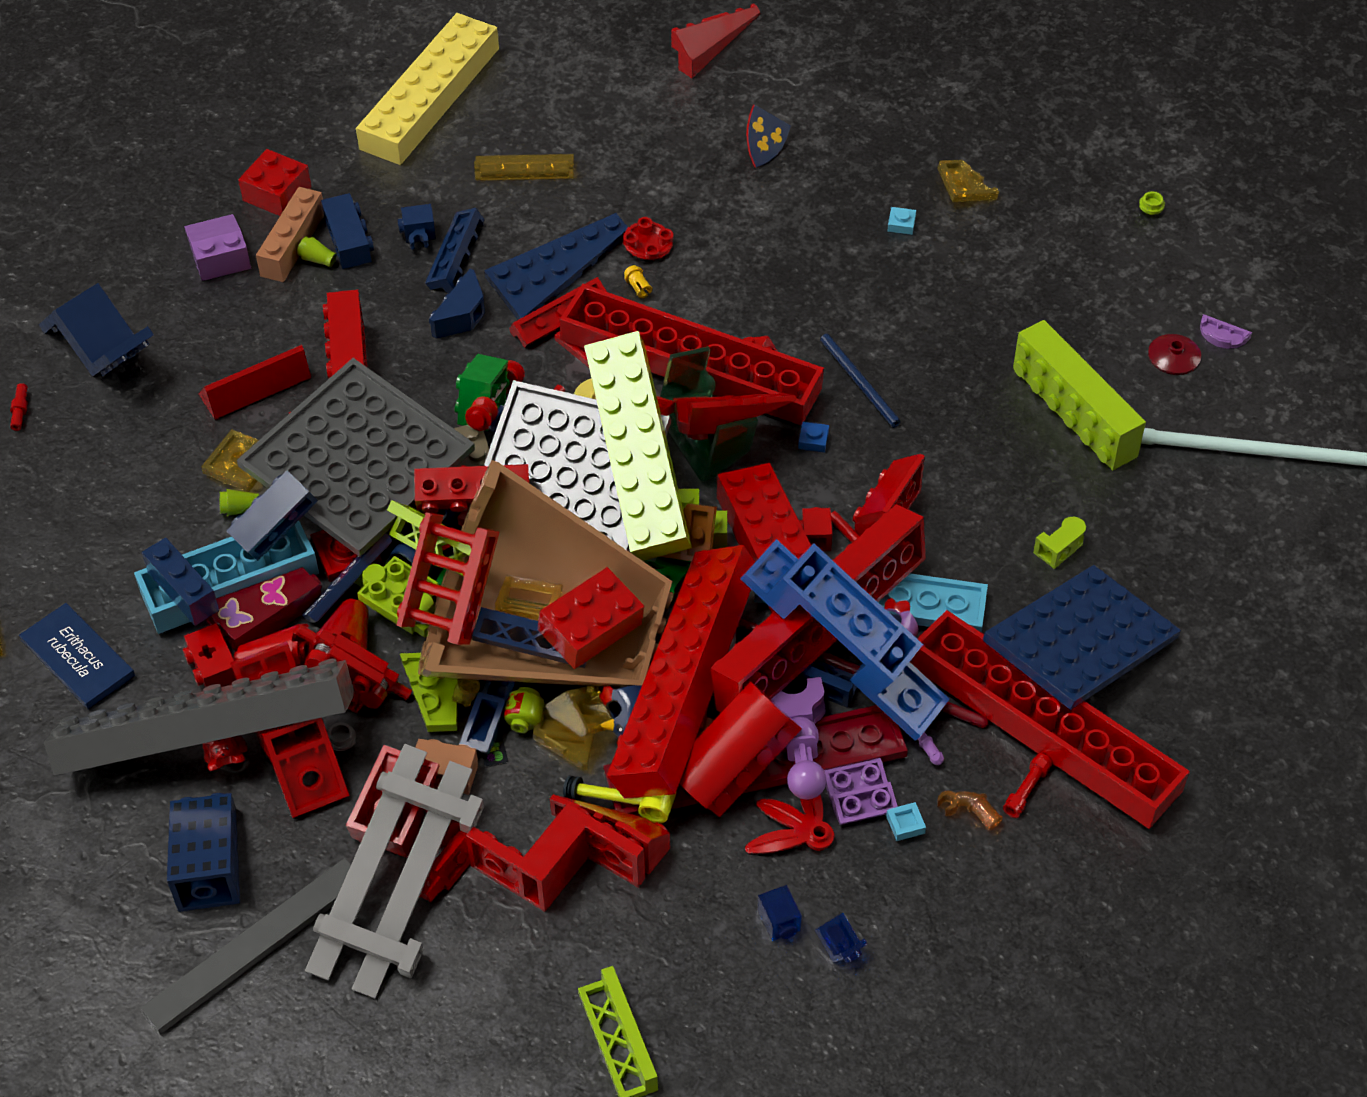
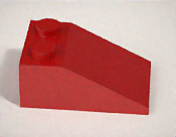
M383 745L346 824L353 839L362 841L382 796V791L376 789L378 779L382 772L388 773V771H393L400 755V750ZM425 759L415 782L433 788L440 767L439 764ZM406 802L386 851L408 858L420 831L426 812L425 809Z

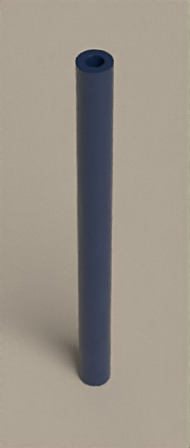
M824 334L820 341L893 428L897 427L901 420L830 335Z

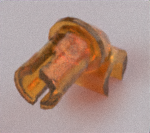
M944 791L937 800V807L943 802L951 803L945 809V816H951L956 813L958 807L966 806L969 812L973 811L987 830L994 829L1003 820V817L986 800L987 795L985 793L977 794L968 791L954 793L952 791Z

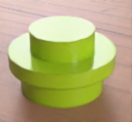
M1153 191L1145 193L1139 202L1140 209L1150 215L1161 213L1165 206L1162 195Z

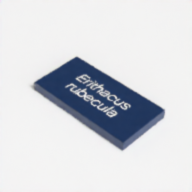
M67 603L19 634L20 640L87 709L135 676L134 670Z

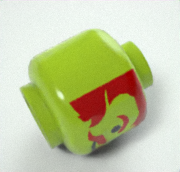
M521 687L509 694L503 718L515 732L526 733L527 731L534 730L540 725L545 702L538 691L529 687Z

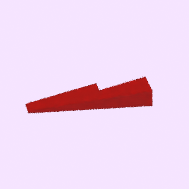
M751 4L750 8L745 10L738 8L732 14L724 12L702 19V22L696 25L688 23L686 28H673L671 30L672 48L678 51L679 70L693 78L760 15L758 7L755 4Z

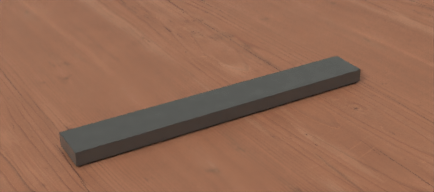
M345 858L143 1005L140 1008L142 1014L161 1035L317 919L319 914H324L332 908L351 864Z

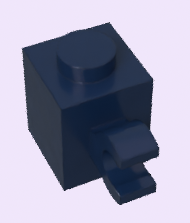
M431 204L402 207V218H397L399 233H405L406 243H409L412 250L415 249L414 244L419 241L424 243L425 248H428V240L436 239Z

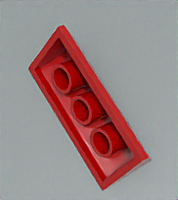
M300 345L203 387L198 395L213 418L217 419L311 378L304 348Z

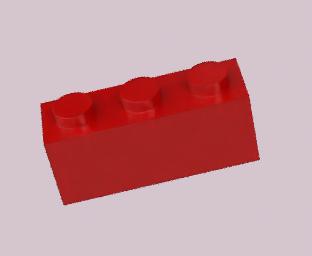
M917 454L894 460L888 470L883 469L877 486L869 490L863 507L859 506L854 513L855 531L860 536L896 504L909 510L921 491L925 455Z

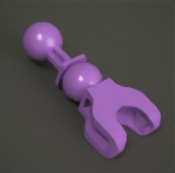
M821 677L808 678L807 688L801 693L786 694L780 691L771 699L802 728L785 748L787 749L788 760L795 761V765L788 773V787L796 797L805 800L818 797L826 786L825 771L819 764L813 761L818 756L817 743L819 740V732L815 723L821 720L825 714L824 688Z

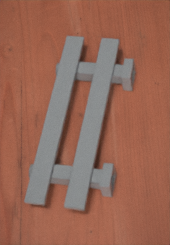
M404 744L393 771H388V773L382 772L378 779L376 789L382 791V796L330 914H319L315 922L313 931L319 933L320 937L305 969V972L329 981L344 945L367 953L352 990L374 999L377 997L391 963L398 965L400 975L412 979L424 950L421 942L411 938L407 945L400 943V940L451 821L459 822L460 831L468 833L473 827H476L484 808L482 798L471 795L468 801L461 799L473 771L471 768L449 761L437 790L415 782L427 752ZM407 802L426 809L428 812L377 931L374 933L354 925V922Z

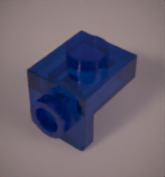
M844 913L838 914L814 929L833 962L844 959L845 963H849L861 956L860 949L867 945L865 939H858Z

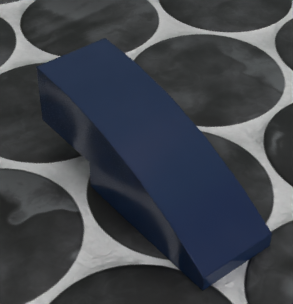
M485 681L482 692L477 694L459 744L467 745L480 753L488 754L506 722L503 714L508 696L511 692L520 688L519 682Z

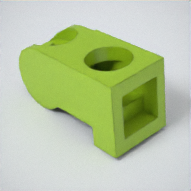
M1078 517L1064 519L1062 526L1050 536L1043 532L1036 537L1033 553L1055 569L1083 544L1086 530L1085 522Z

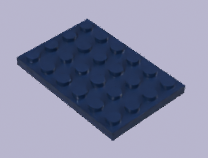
M1092 565L987 630L983 641L1072 710L1178 639L1181 630L1102 570Z

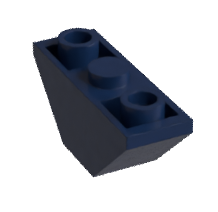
M469 269L463 277L459 278L455 288L444 297L440 307L430 315L429 324L432 337L441 338L471 331L485 314L483 293L473 269Z

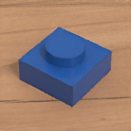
M803 422L798 449L825 452L829 425Z

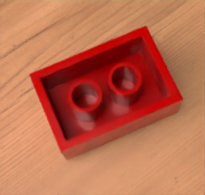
M606 567L539 611L538 631L572 668L576 669L642 624L645 606Z

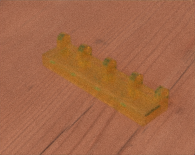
M574 154L476 156L474 161L475 179L574 178Z

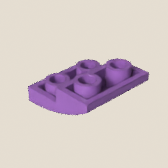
M881 758L824 770L827 793L840 825L886 815L888 809L898 807L891 782L887 781Z

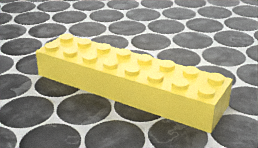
M456 13L356 127L359 150L401 165L499 50L497 27Z

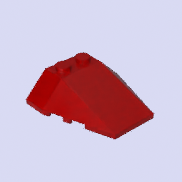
M772 393L744 396L726 395L723 397L703 396L673 398V401H675L674 410L679 432L687 434V438H692V440L709 439L708 434L721 432L796 401V395Z

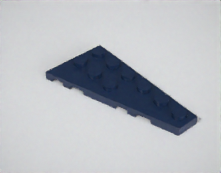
M617 213L484 270L485 278L519 320L543 307L544 303L551 297L558 296L582 275V271L589 265L592 267L596 264L599 256L615 248L623 241V235L628 227Z

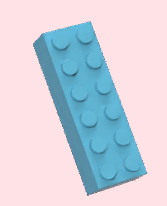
M299 521L259 561L247 553L233 537L182 555L214 590L216 598L301 567L310 575L319 574L315 552ZM147 568L134 572L140 593L158 634L191 622L149 575Z

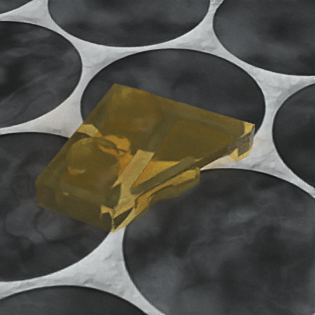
M939 161L937 169L952 202L997 200L998 189L996 187L988 188L983 183L984 177L978 172L973 171L971 166L965 161Z

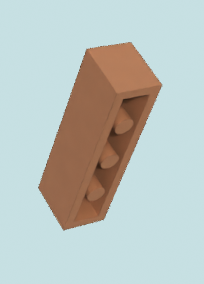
M298 187L256 254L260 277L280 282L285 281L299 258L297 249L301 240L304 237H312L324 217L321 200H323L322 192Z

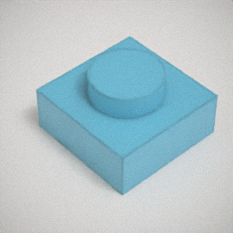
M891 207L888 232L912 235L916 210Z
M916 802L887 810L886 817L896 841L925 834L926 826Z

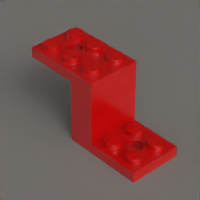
M287 641L230 662L236 680L242 678H249L250 681L261 679V676L266 673L277 671L280 675L289 673L290 669L296 667ZM322 717L255 732L260 745L272 762L292 818L349 796ZM309 771L318 773V780L313 785H305L302 781L305 773Z
M569 803L566 804L524 857L515 847H507L498 842L497 838L488 831L482 832L473 827L466 835L472 868L544 912L588 858L637 888L645 880L644 848L634 838H626L619 834L612 825L606 822L601 823L592 818L585 809L575 808Z

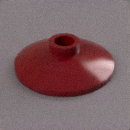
M1165 334L1151 342L1148 349V357L1152 365L1158 370L1171 375H1184L1198 367L1201 360V351L1194 341L1185 336Z

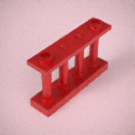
M426 512L419 526L420 537L404 598L397 610L398 620L396 625L400 627H415L416 621L448 630V642L457 645H470L500 532L477 527L476 533H467L441 525L444 515ZM438 536L470 545L469 561L462 562L435 554L434 550ZM435 565L463 574L464 580L461 589L457 591L428 582L427 577L430 566ZM423 592L455 602L456 610L454 617L449 619L420 610Z

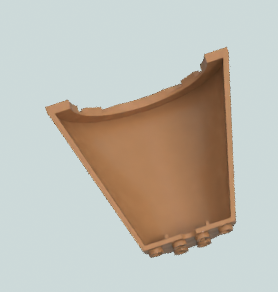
M491 460L483 476L480 490H477L461 529V531L471 534L476 533L477 527L500 532L480 609L483 607L538 621L541 609L608 567L645 606L642 624L589 659L585 668L577 667L576 669H573L570 664L473 641L472 639L470 645H457L447 641L449 636L448 630L428 625V635L422 646L418 674L435 678L603 687L609 685L621 688L643 685L649 670L650 660H653L658 644L655 643V638L657 634L661 635L665 627L666 618H663L665 608H669L673 598V593L670 592L672 581L499 462ZM470 556L463 557V562L469 561ZM447 569L441 586L459 591L464 577L455 571ZM437 597L435 602L436 608L433 614L452 619L456 610L455 602Z

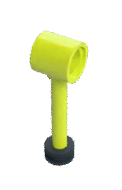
M570 775L566 778L563 786V796L578 801L581 796L640 805L638 809L639 814L654 823H664L667 821L677 794L624 799L617 789L584 784L582 777Z

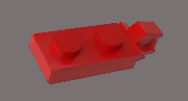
M459 830L439 856L436 857L419 897L432 902L442 890H449L470 865L466 839L468 833Z

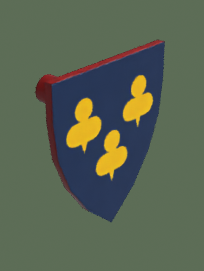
M756 105L752 106L746 132L748 151L754 167L769 162L778 154L787 139L791 125Z

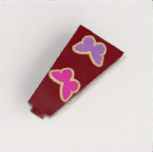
M301 567L216 598L219 611L208 617L206 621L209 625L217 623L225 642L236 652L240 645L275 633L301 616L321 595L320 589L322 584L315 574L310 575Z

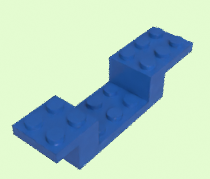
M776 539L740 578L783 619L800 604L862 661L863 664L850 681L915 741L922 736L949 701V698L910 663L923 644L814 543L797 558Z

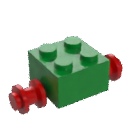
M477 354L472 362L467 364L465 371L457 377L456 390H459V398L455 404V413L458 414L457 425H469L478 431H488L492 421L498 415L500 405L505 406L506 393H509L513 380L523 381L525 377L523 367L516 361Z

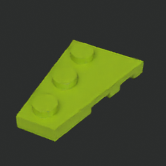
M400 653L402 665L427 731H457L458 679L419 675L418 665L421 653Z

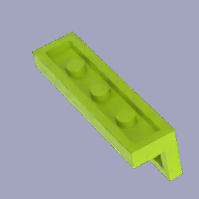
M391 500L387 511L395 514L397 518L389 535L416 549L420 537L419 526L425 514L408 505ZM407 521L412 524L413 532L404 536L401 534V531ZM438 536L435 554L444 556L442 546L449 544L453 547L454 555L449 558L463 562V557L470 556V545Z
M613 966L601 970L602 980L578 988V994L619 1097H641L658 1091V1076ZM604 990L608 999L603 1008L591 1004L588 995ZM594 1012L597 1013V1014H599V1016H598L597 1019H596V1016H595ZM604 1017L618 1023V1028L614 1035L601 1031L599 1026ZM605 1040H607V1041L610 1042L609 1045H608V1047H607V1044H606ZM615 1044L628 1049L629 1055L625 1063L612 1059L610 1054ZM632 1061H633V1064H634L635 1068L632 1067V1066H630V1064H631ZM616 1068L621 1070L619 1075L617 1073ZM626 1072L639 1077L642 1086L625 1091L621 1082Z

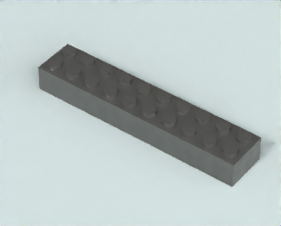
M328 659L320 662L319 666L308 668L307 665H301L290 669L289 673L279 675L277 671L262 675L261 679L250 681L249 678L238 679L232 682L230 686L221 687L220 684H214L205 687L202 692L192 694L191 690L177 693L174 695V698L166 700L163 697H155L147 700L146 704L135 706L134 703L121 705L116 711L106 712V709H100L89 713L88 717L79 719L76 715L61 719L57 727L51 730L52 733L44 741V746L55 776L344 713L347 711L355 692L346 660L337 662L336 659Z

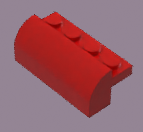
M750 681L695 740L679 784L706 809L709 808L717 816L721 817L802 728Z

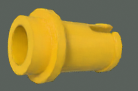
M632 265L625 270L624 279L632 285L638 297H647L648 295L644 289L650 294L652 287L644 278L643 270L636 265Z

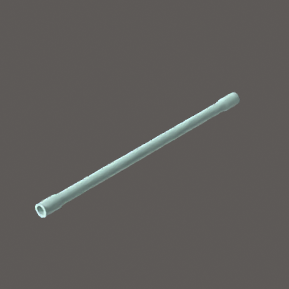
M1151 428L1144 429L1141 444L1148 445L1161 444L1367 466L1366 452L1157 431Z

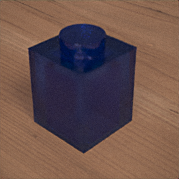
M787 885L758 895L757 910L772 941L779 938H791L801 931L802 915Z

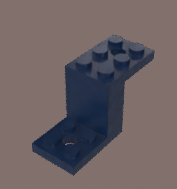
M99 283L54 310L39 324L44 334L51 329L54 333L60 330L92 377L99 372L104 376L122 362L136 355L150 345L147 340L154 335L148 326L134 335Z

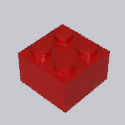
M266 149L238 179L244 202L278 216H281L298 187L306 189L312 187L308 165L269 149Z

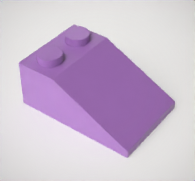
M233 214L184 226L201 281L251 269L247 247Z

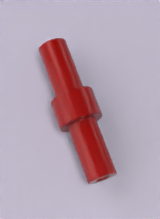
M22 383L17 385L15 398L11 402L10 412L12 413L10 428L14 431L21 429L23 416L27 412L28 402L26 401L28 386Z

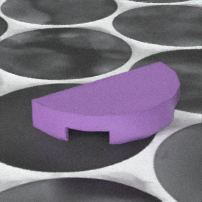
M1204 314L1202 316L1200 324L1201 333L1208 342L1217 347L1226 349L1238 348L1245 345L1251 338L1252 332Z

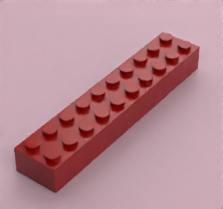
M583 283L560 318L561 340L585 348L584 346L639 331L645 344L652 373L719 397L772 393L796 395V401L767 412V414L801 426L822 390L823 367Z
M896 504L888 512L884 513L870 528H867L852 544H849L833 561L879 602L926 559L924 517ZM800 604L785 619L773 611L766 620L757 625L741 642L736 643L732 650L723 658L717 660L711 667L716 710L722 712L750 681L772 699L838 639Z
M744 545L695 552L606 775L624 799L673 795L676 793L714 691L711 667L717 660L723 658L728 653L751 591L740 579L755 563Z
M948 610L917 638L923 646L911 659L910 663L926 678L1035 752L1047 755L1054 765L1148 829L1154 825L1183 792L1190 772L1188 769L1084 701L1070 710L983 641V633Z

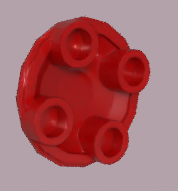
M641 217L638 219V223H634L627 228L623 235V244L633 256L654 260L662 258L670 252L673 246V232L663 225L653 222L648 217Z

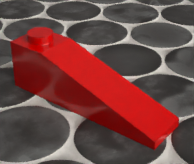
M554 794L550 797L551 815L555 817L569 803L575 808L585 809L597 821L612 825L619 834L626 838L636 839L644 848L645 873L647 874L653 871L670 849V833L658 822L653 823L644 817Z

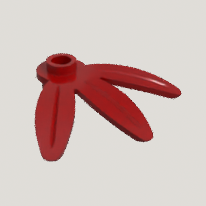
M821 794L809 800L800 798L804 814L781 801L772 799L758 800L756 804L763 813L792 829L777 830L761 835L745 846L746 852L750 854L774 853L791 849L804 843L816 851L829 847L834 839V831L828 823L822 821L823 802ZM814 832H821L824 836L818 837Z

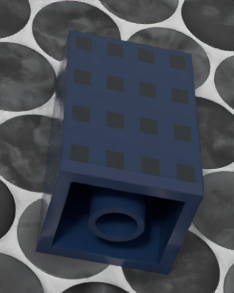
M214 793L210 796L184 797L180 800L170 801L167 883L178 912L240 904L236 807L231 793Z

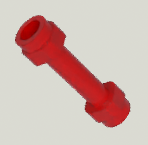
M1038 753L1033 758L1029 767L1030 772L1015 794L1011 793L1007 798L1003 811L1008 816L1018 818L1022 814L1030 792L1039 778H1044L1049 772L1053 762L1047 755Z

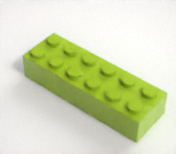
M1045 320L1019 332L1013 364L1016 374L1030 385L1033 392L1039 394L1046 401L1048 407L1055 411L1063 419L1066 426L1072 428L1079 435L1082 442L1088 445L1097 454L1099 460L1106 463L1112 471L1137 458L1146 421Z

